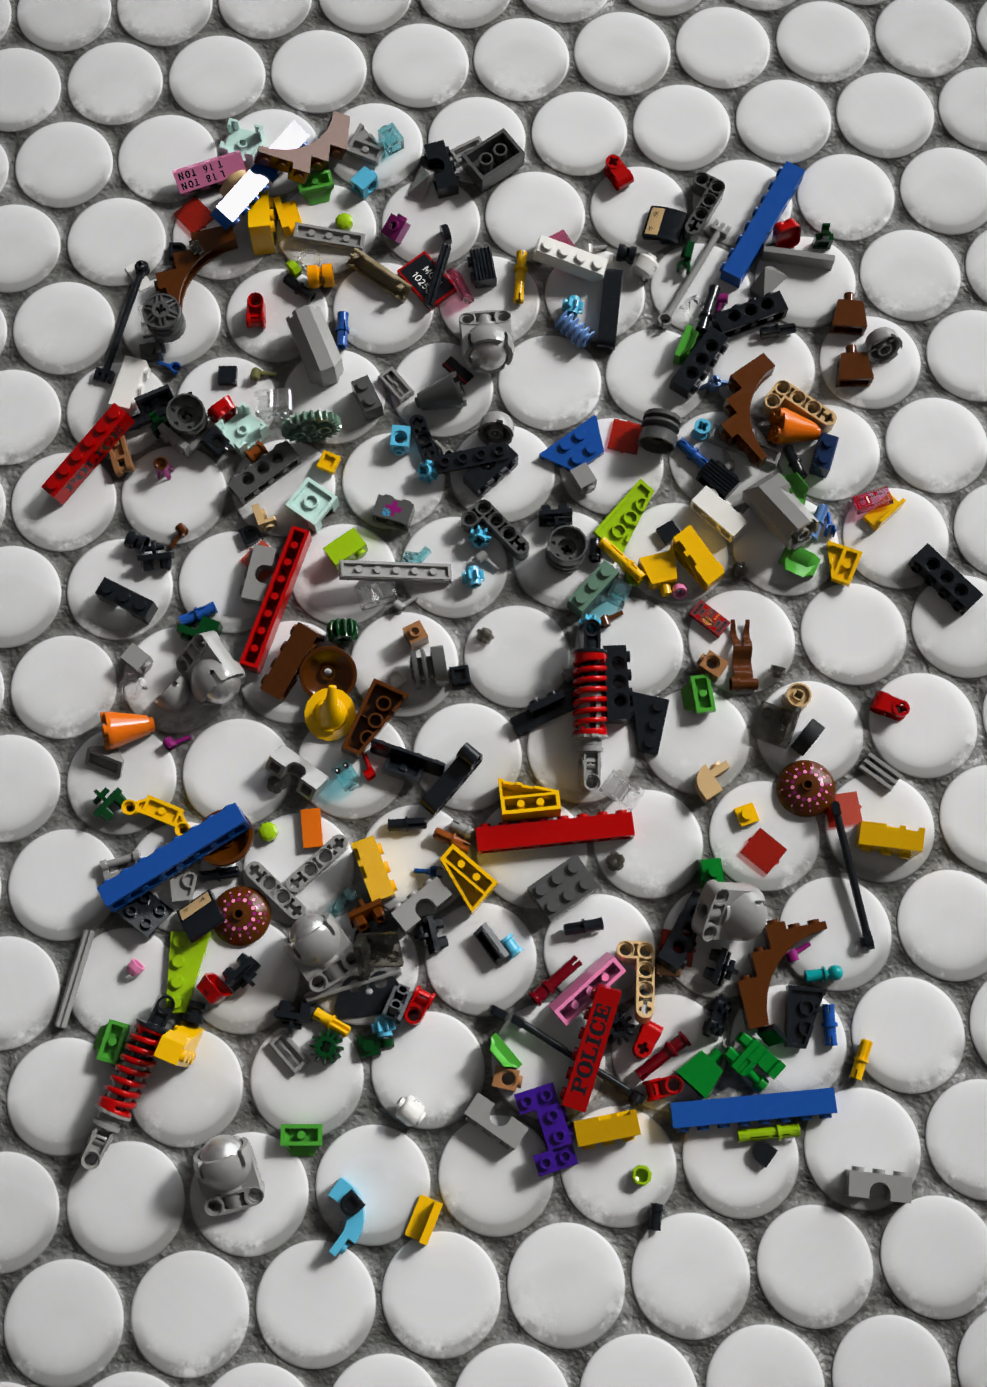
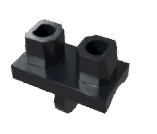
M562 503L558 505V509L552 510L549 505H541L539 510V527H554L555 530L559 526L572 525V508H569L567 503Z
M151 540V546H145V552L152 551V554L138 555L137 560L141 561L143 571L154 570L153 560L157 559L160 560L161 569L172 568L174 552L158 553L159 550H164V544L157 545L156 540Z
M430 915L421 920L422 926L418 927L419 935L414 936V941L420 940L422 947L427 946L429 955L435 954L449 946L447 937H438L436 930L444 928L443 918H433V915Z
M723 947L721 950L711 949L709 960L717 962L715 969L706 966L703 977L711 981L715 986L721 987L723 979L730 981L732 974L738 975L739 970L734 968L736 961L730 959L732 953Z
M242 953L236 960L240 966L235 971L233 968L228 967L222 972L225 978L224 982L235 992L240 987L243 989L248 983L254 987L256 984L252 979L258 975L256 971L261 967L251 955L247 956Z
M402 984L394 985L381 1017L392 1019L400 1024L413 995V992L409 991V987Z
M280 1000L278 1010H274V1017L290 1020L289 1022L282 1021L281 1024L282 1028H288V1034L293 1035L294 1029L302 1030V1024L295 1023V1021L312 1023V1015H310L311 1005L309 1003L299 1002L298 1013L290 1012L291 1001Z

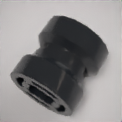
M620 243L616 261H627L628 264L633 265L637 247H627L625 244Z
M130 530L124 540L125 547L129 549L134 548L140 554L145 553V546H149L150 537L139 535L135 530Z
M189 999L187 1006L190 1010L184 1014L183 1019L202 1025L204 1021L202 1012H206L209 1005Z

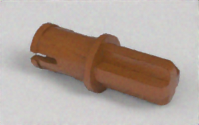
M436 828L433 833L434 839L448 844L449 847L454 844L465 853L468 852L472 843L457 836V833L452 834L441 828Z

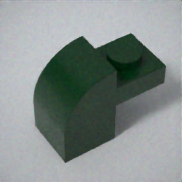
M202 616L197 629L179 624L176 631L182 640L189 642L196 634L212 630L216 631L220 637L223 626L219 621Z

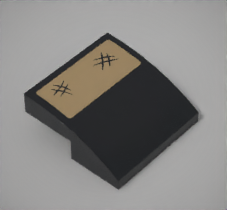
M651 206L642 233L643 239L660 240L664 245H679L687 213L668 207Z
M210 889L176 911L191 943H194L226 921L223 911L218 906L214 893Z

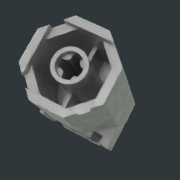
M306 305L295 309L292 312L293 316L291 318L288 316L286 321L310 383H317L325 388L338 383L339 377L344 371L342 358L320 306H316L317 309H315L312 305Z
M772 472L743 490L742 500L788 550H791V547L797 550L812 539L810 536L812 532L817 533L819 521L798 500L794 492L790 494L788 490L791 488L789 482L780 473L775 474V472Z

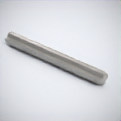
M83 930L55 1021L56 1027L63 1029L67 1027L95 932L92 930Z
M396 964L361 975L365 980H352L349 985L343 987L344 981L335 983L321 992H306L304 994L305 1001L309 1004L337 996L339 992L348 989L353 991L362 988V985L365 984L369 986L371 982L376 984L385 981L390 976L394 978L401 976L400 965ZM377 971H386V972H388V973H385V974L378 975V976H375V977L370 978L371 975H372L373 973L377 972Z

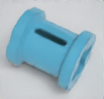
M699 419L695 422L692 433L695 440L704 441L707 439L711 429V424L708 420Z
M512 933L500 941L510 954L508 956L509 960L524 950L523 947H519L515 942Z

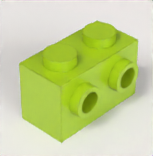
M353 527L325 546L323 550L325 556L338 572L339 560L361 559L366 555L368 548L365 541Z

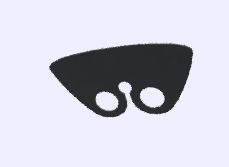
M377 971V972L373 973L370 978L375 977V976H378V975H382V974H385V973H388V972H386V971ZM358 975L350 976L344 981L342 987L349 985L352 980L362 981L365 979ZM393 976L387 977V984L383 988L376 987L374 982L369 983L370 988L373 990L371 995L366 994L367 984L362 985L361 990L357 993L352 992L350 989L339 992L334 1015L338 1018H358L382 1014L394 985L398 986L399 984Z

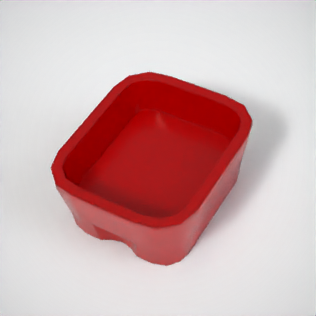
M793 218L774 225L772 240L775 247L791 249L799 244L801 226Z
M229 395L223 397L208 409V419L214 424L223 419L225 424L236 415V407Z
M205 973L196 986L211 1004H219L233 994L229 987L215 973Z

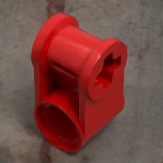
M612 154L606 158L604 174L617 191L634 182L631 171L625 166L619 156Z
M257 292L251 293L247 298V329L251 327L266 328V306L263 296ZM256 302H260L259 305H253Z
M876 691L870 710L895 721H901L909 713L910 706L905 700L896 698L884 691ZM898 707L901 708V713H898Z
M419 985L416 987L404 1014L405 1020L410 1026H417L422 1022L436 996L435 993L430 994L421 989ZM411 1011H417L420 1016L418 1020L411 1021L408 1018V1014Z
M652 1021L642 1024L632 1047L634 1057L637 1059L647 1058L652 1053L664 1027ZM643 1044L647 1052L640 1054V1049L637 1046L640 1047Z
M676 1075L642 1082L646 1087L647 1102L678 1094L683 1088L682 1079ZM670 1079L678 1081L679 1087L676 1091L668 1088V1081Z

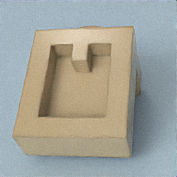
M258 503L251 505L260 532H268L278 526L275 516L267 518L264 508L260 509Z

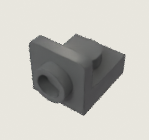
M155 339V342L139 344L141 359L146 360L147 363L164 360L163 353H166L164 342Z

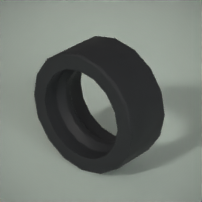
M812 719L790 747L803 756L825 727L815 719Z

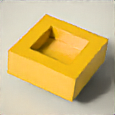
M324 450L316 465L317 469L334 475L341 461V456Z
M753 802L733 810L740 828L760 821Z

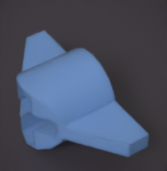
M713 375L708 383L700 386V390L709 389L712 392H717L721 386L727 385L728 381L721 380L719 376Z

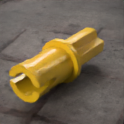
M319 1007L313 1013L312 1019L326 1026V1029H331L343 1037L349 1035L351 1027L336 1019V1015L332 1016Z
M861 1039L856 1057H853L855 1060L849 1077L862 1081L866 1064H869L868 1058L873 1042Z

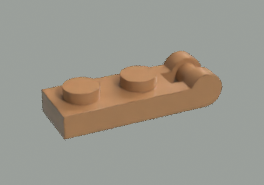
M124 434L109 451L117 477L123 476L126 472L136 471ZM125 461L126 465L120 466V463Z

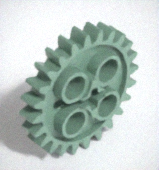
M319 409L316 412L310 410L309 412L302 411L301 414L295 413L296 416L290 415L280 425L282 437H285L286 440L289 439L290 442L295 440L296 443L300 441L302 443L306 441L312 443L313 441L319 442L321 439L326 440V437L332 438V435H337V432H340L342 428L340 417L337 414H333V412L327 413V410L320 412Z

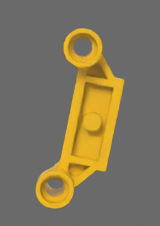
M151 795L138 801L128 799L121 805V810L125 815L134 817L138 814H143L174 827L177 836L183 835L182 831L184 829H187L188 832L191 828L183 815L184 809Z

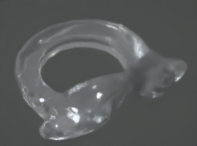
M305 249L298 256L293 257L295 262L306 272L307 265L302 263L305 255H316L317 261L313 265H320V254L314 249Z
M693 295L687 298L679 308L684 310L689 320L697 322L699 318L692 317L689 313L690 301L694 300L703 309L705 297Z
M124 672L125 676L118 685L119 694L125 700H136L143 690L148 689L146 682L135 673ZM135 678L139 679L135 694L131 697L125 696L122 690L123 685Z

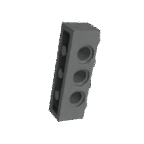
M287 440L280 442L269 453L261 455L254 464L246 466L239 475L231 477L227 483L229 490L244 506L302 463L300 456ZM276 459H282L280 463L274 462ZM261 470H268L266 473L260 474ZM248 480H252V481H253V482H252L251 484H249V485H246V484H245V482L248 481Z

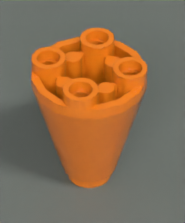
M779 407L775 413L772 412L770 414L769 423H771L767 440L774 444L818 440L821 435V426L787 408Z
M111 711L100 712L101 724L103 726L101 727L102 737L107 738L104 739L105 750L116 749L150 735V732H155L153 716L148 717V715Z

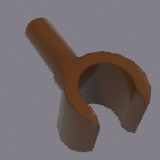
M179 523L175 527L178 534L169 545L172 549L181 537L188 535V528L183 523Z
M621 610L609 616L603 615L600 618L601 629L610 627V620L623 615V611Z

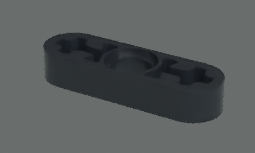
M413 415L409 420V424L423 463H425L426 459L435 463L434 456H438L426 420L422 415ZM415 421H418L420 423L421 431H418L417 425H415ZM421 436H426L429 440L427 443L422 444L418 439ZM427 448H429V452L432 455L431 459H429V457H426Z

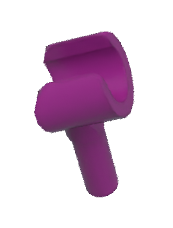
M721 293L718 295L716 312L721 310L722 304L728 303V294Z
M187 735L174 741L169 736L163 740V745L167 750L171 751L178 744L190 740L191 737Z
M810 942L786 953L788 963L799 960L797 953L810 947Z

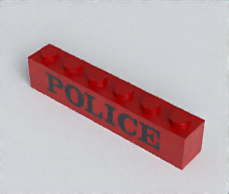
M113 403L41 487L63 505L135 421L127 412Z
M599 983L597 988H592L589 999L593 1000L591 1008H586L583 1019H586L587 1022L585 1028H580L577 1038L581 1042L579 1047L575 1046L572 1054V1059H575L573 1067H568L565 1077L569 1079L567 1087H562L559 1097L563 1099V1106L586 1113L622 994L621 990Z

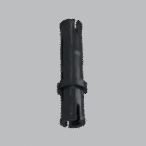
M716 284L710 285L703 309L699 313V321L695 329L699 334H705L709 322L712 321V313L721 290Z

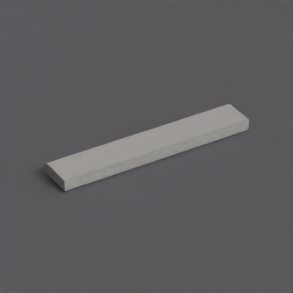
M339 560V580L447 584L452 582L451 564Z

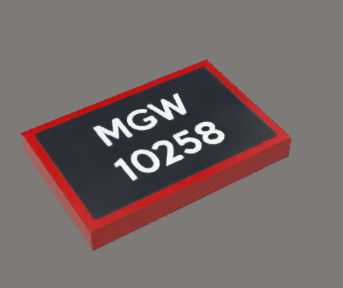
M425 251L397 270L399 277L412 285L411 290L423 304L436 265ZM445 273L443 274L435 305L433 308H428L430 311L458 290L457 286L454 287V283Z

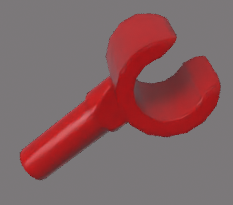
M364 753L362 756L367 769L363 771V774L367 781H370L376 777V774L369 762L367 753Z

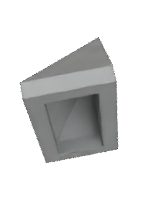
M421 165L408 192V196L424 201L433 183V174H437V171Z
M774 265L767 266L760 273L750 290L759 298L763 297L778 287L786 279L787 275Z
M105 745L91 746L87 748L85 764L120 778L122 776L124 759L118 748L105 750Z

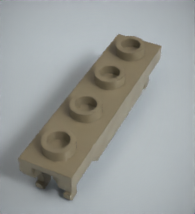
M353 248L349 255L351 258L346 262V266L355 269L358 274L384 292L391 294L394 299L405 302L412 285L358 248Z

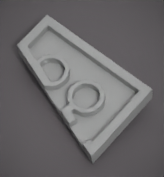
M202 859L170 878L172 903L193 900Z

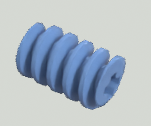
M565 311L556 321L555 329L560 330V333L565 335L567 339H571V342L576 344L578 348L586 347L596 332L592 331L589 334V326L583 329L585 323L582 322L578 325L580 319L577 317L572 320L574 314L571 313L567 316L568 311Z

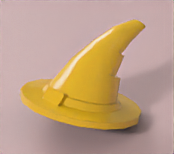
M329 685L328 688L314 693L307 701L304 711L305 723L309 731L317 738L325 741L339 740L348 734L355 720V705L344 691L337 689L335 685Z

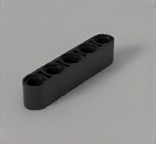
M605 269L597 349L615 350L623 270Z

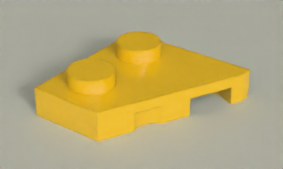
M828 541L827 551L831 581L849 587L863 552Z

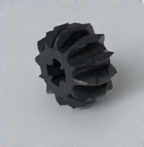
M616 1010L612 1025H616L619 1022L623 1030L616 1033L613 1031L615 1028L611 1027L609 1036H611L610 1044H613L615 1038H617V1044L621 1045V1037L625 1042H628L629 1038L626 1034L634 1035V1032L628 1030V1028H634L635 1024L627 1023L632 1017L629 1016L624 1019L625 1011H622L620 1017H618V1011Z

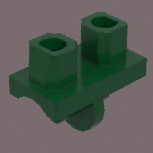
M106 787L101 792L97 789L94 790L97 797L92 802L97 805L101 800L104 801L93 812L97 818L100 816L108 822L115 815L108 806L114 802L121 808L122 803L127 800L122 794L123 791L118 787L107 798L105 796L110 790Z

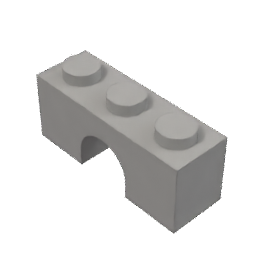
M254 544L253 550H250L248 556L250 561L249 567H246L244 571L245 583L241 585L239 595L244 603L261 606L268 589V584L259 582L258 576L266 570L275 571L279 556L276 548Z
M284 744L269 756L265 766L267 771L279 779L285 775L296 776L300 780L296 791L310 802L324 790L329 779L327 775Z
M438 876L434 879L429 878L422 884V889L418 892L416 890L412 891L407 896V901L403 904L399 902L391 909L390 918L404 935L421 923V918L415 910L417 905L429 903L435 910H438L452 898V893Z
M477 1093L464 1112L467 1115L465 1120L474 1126L477 1123L483 1126L482 1132L491 1138L494 1135L501 1139L499 1144L510 1150L511 1147L516 1149L529 1128L514 1117H511L508 1123L503 1126L494 1125L490 1120V1111L495 1104L480 1093Z
M852 1166V1170L845 1169L844 1195L869 1198L872 1185L879 1182L885 1188V1200L911 1204L912 1177H906V1172L893 1171V1175H887L885 1170L872 1169V1173L864 1172L865 1167Z

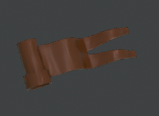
M731 619L730 636L733 642L732 668L734 676H731L729 679V689L731 692L758 690V678H753L751 666L752 642L749 636L750 620H745L743 631L744 646H742L736 634L735 619Z

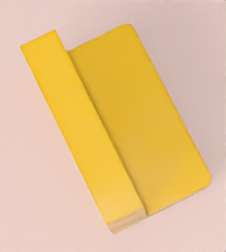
M280 196L274 197V206L284 237L291 236L294 232L295 223H302L296 202L293 200L282 203Z
M889 493L888 497L886 495L884 500L882 499L862 519L876 532L901 509L906 500L903 498L897 501Z
M420 1195L405 1235L427 1246L443 1203Z

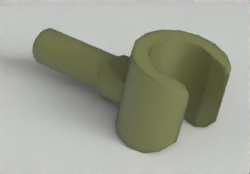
M255 367L251 370L250 379L259 381L260 376H276V372L262 371Z

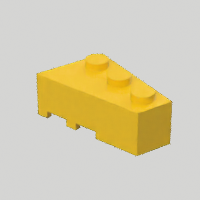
M266 190L264 194L261 192L258 194L260 198L254 205L252 203L248 205L250 207L248 211V228L254 255L275 253L273 234L275 232V223L272 221L275 220L274 209H271L274 208L273 197H269V191Z
M688 525L673 537L669 551L674 550L676 560L705 592L723 578L725 574L724 567L721 563L717 562L691 525Z
M498 778L502 822L561 816L559 790L535 785L533 787L523 785L520 782L513 783Z
M861 821L857 824L854 847L860 848L862 852L878 851L883 856L894 854L899 855L900 859L911 860V858L923 852L925 828L919 827L918 831L907 830L906 826L902 825L896 828L887 826L885 823Z
M373 835L351 843L371 901L380 898L383 902L396 897L394 892L398 890L394 879L390 880L387 873L391 871L388 862H383L381 855L384 854L381 843L377 844Z
M454 844L440 857L442 866L471 915H473L495 890L498 882Z
M182 1020L179 1025L174 1026L175 1031L170 1029L162 1035L153 1056L176 1066L188 1068L189 1064L192 1065L196 1058V1053L194 1052L204 1029Z
M636 1109L572 1122L577 1147L582 1146L583 1150L595 1148L594 1144L602 1142L603 1146L615 1144L614 1140L622 1138L623 1142L635 1140V1136L641 1135Z

